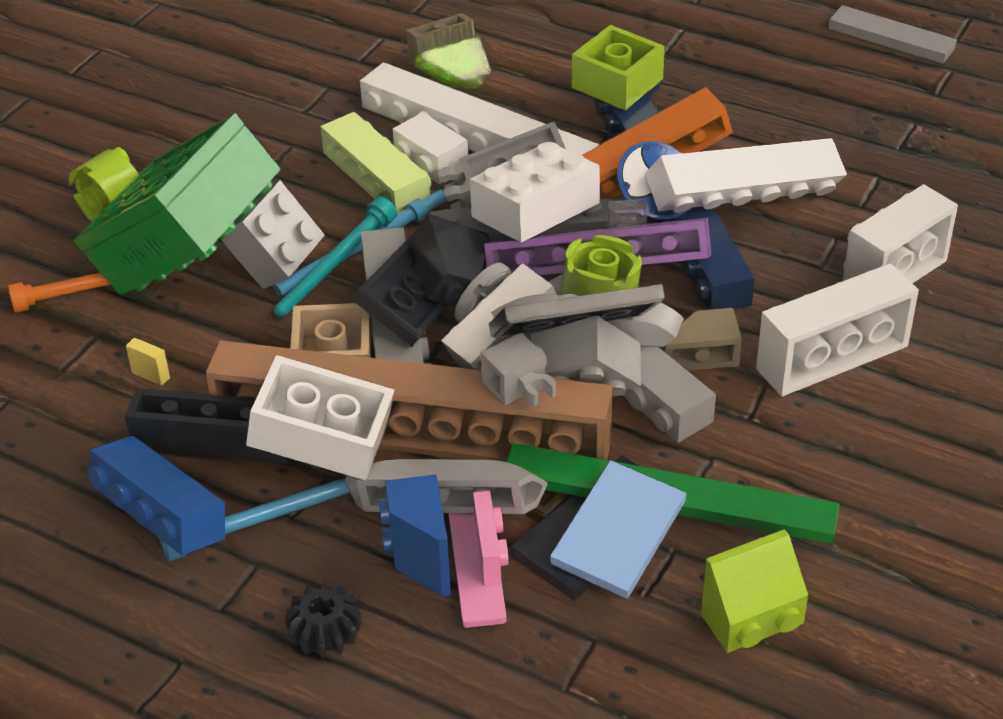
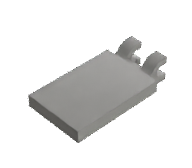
M555 121L459 158L460 165L439 169L438 173L442 183L454 180L452 183L445 185L444 193L447 201L460 199L458 202L450 204L451 209H469L471 204L470 178L483 173L486 169L507 162L512 157L537 148L539 144L544 142H553L566 149Z

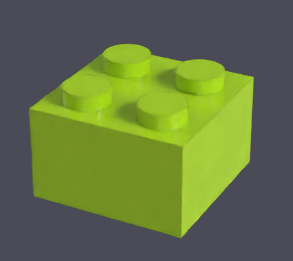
M609 25L572 54V88L612 104L617 108L627 110L663 80L665 46Z

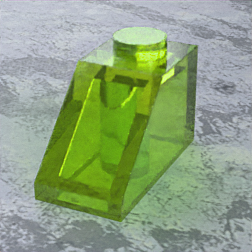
M479 36L422 52L413 60L415 67L453 88L463 85L466 90L484 84L483 79L491 73Z

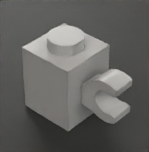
M524 334L515 335L481 352L482 383L504 405L524 396L526 402L535 407L539 405L537 391H545L552 398L556 396V382L553 377L545 374L547 358L544 351L539 345H534Z

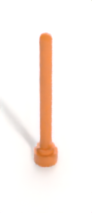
M99 272L32 287L31 284L23 285V282L7 286L14 313L28 311L29 306L36 305L35 301L111 284Z

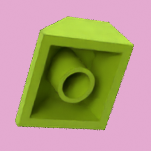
M785 529L706 558L701 616L727 653L742 647H752L762 639L780 632L787 633L793 631L800 624L804 623L808 593L790 536Z

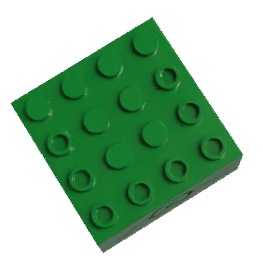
M236 113L231 114L152 160L73 240L82 252L85 251L84 254L120 295L133 289L140 292L154 279L160 282L170 275L174 269L178 272L184 270L195 258L199 261L205 260L217 249L214 243L218 238L223 239L236 228L237 225L234 223L236 218L243 217L255 207L254 198L262 196L273 187L274 184L271 180L281 169L249 129L243 126L244 123Z

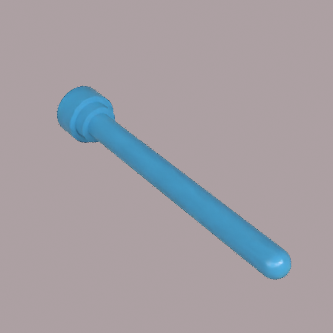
M345 478L226 516L225 534L348 494L349 490L344 482ZM160 540L168 562L186 556V554L180 555L168 544Z

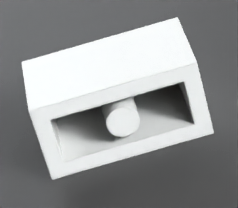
M423 112L393 128L394 146L402 153L407 154L413 163L420 169H424L430 179L438 184L442 183L438 173L439 169L460 165L459 158L468 155L467 139Z

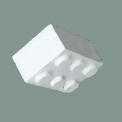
M541 143L537 148L524 154L516 155L511 160L496 167H490L483 173L470 178L472 217L522 243L600 203L599 165L585 159L580 154H575L560 147L556 143Z
M923 184L914 191L904 194L890 206L880 209L874 216L861 224H856L850 230L847 238L848 248L843 265V281L891 263L911 283H914L946 262L958 204Z
M276 355L250 411L246 445L367 480L388 423L394 389Z

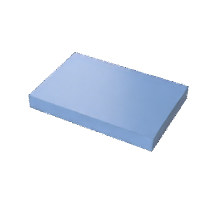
M610 460L550 556L551 564L628 599L684 505L686 493Z

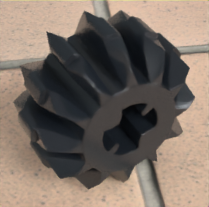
M325 582L317 590L306 586L304 596H292L291 608L286 610L287 614L285 615L286 626L289 628V638L293 642V646H301L305 656L317 650L323 659L327 651L334 650L341 655L344 644H355L357 631L360 630L362 625L361 613L358 612V603L354 594H346L342 585L330 590Z

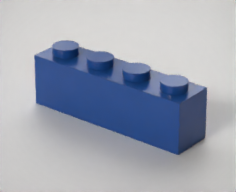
M133 435L90 450L91 467L88 468V478L93 488L99 490L113 501L117 507L122 508L136 519L140 525L145 526L159 537L163 543L168 544L180 555L183 556L225 539V502Z

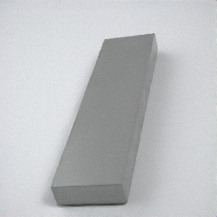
M843 5L829 19L828 29L942 64H944L956 48L957 39Z

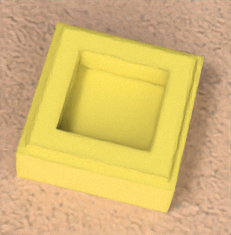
M133 338L126 345L133 374L160 386L170 379L163 349Z

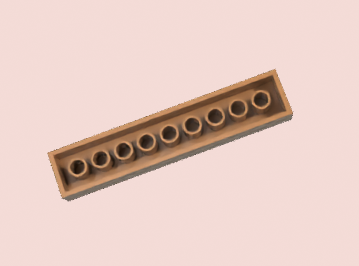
M221 340L206 370L210 395L256 399L276 355L394 389L388 423L378 449L465 460L507 462L513 443L603 460L608 459L611 443L613 385L554 379L556 382L555 397H550L545 391H537L539 405L535 407L529 405L524 396L504 405L482 383L481 370Z

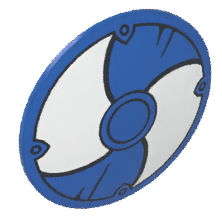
M647 141L630 147L620 159L617 179L624 198L635 210L653 219L669 220L677 218L685 212L675 213L674 210L658 211L645 176V172L661 156L681 154L675 148L661 142Z

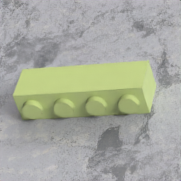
M355 112L320 126L323 153L374 199L378 196L387 198L395 206L397 213L405 210V205L417 198L422 200L430 195L431 179L424 169H420L409 159L407 154L399 151L391 144L387 137H383L368 121H364Z

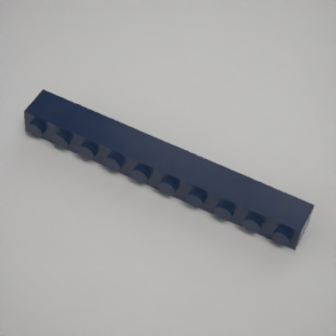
M647 93L627 110L617 108L612 104L595 98L597 114L603 116L607 132L609 134L612 133L614 137L658 113ZM692 207L677 218L658 220L659 223L708 218L711 256L704 259L682 261L683 272L687 278H691L698 300L703 301L708 310L739 309L752 306L755 278L714 208Z

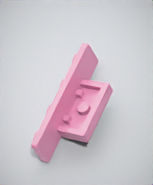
M490 491L473 492L474 513H448L463 626L466 628L504 624L507 621L501 582V566L509 565L506 539L498 540L497 533L503 532L501 507L493 508Z

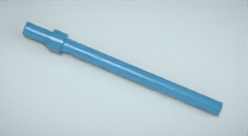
M440 189L422 200L420 198L415 199L405 205V210L398 213L397 217L387 227L382 226L374 230L402 228L410 222L417 223L421 221L429 211L447 202L444 191ZM362 242L341 262L362 251ZM328 254L293 273L289 278L274 284L273 289L277 296L282 297L289 293Z

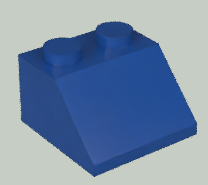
M437 475L386 480L387 498L379 499L381 524L390 525V527H382L384 553L393 552L395 569L441 596L451 595L447 534Z

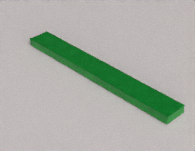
M513 443L507 459V463L519 466L546 481L548 485L545 490L585 498L588 497L610 462L609 460ZM616 462L685 492L686 501L678 513L680 516L770 533L785 529L791 537L833 544L840 503Z

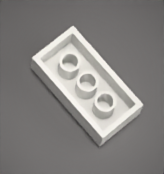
M890 263L763 311L756 369L777 393L783 397L908 347L919 290Z

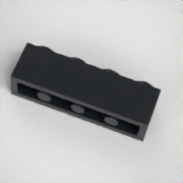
M136 388L125 414L129 436L133 435L155 452L288 464L290 459L246 445L250 411L256 400L255 398Z

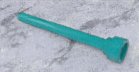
M376 197L367 206L366 218L275 305L273 309L274 315L278 318H283L293 309V306L300 303L362 242L361 232L373 231L375 228L379 229L382 226L387 227L398 215L395 206L385 197Z

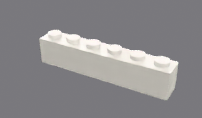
M832 138L661 156L645 172L658 211L674 210L675 213L685 212L692 207L703 206L704 209H712L725 203L739 206L750 200L761 199V202H769L783 196L795 199L808 193H816L818 196L835 190L836 184L847 175Z

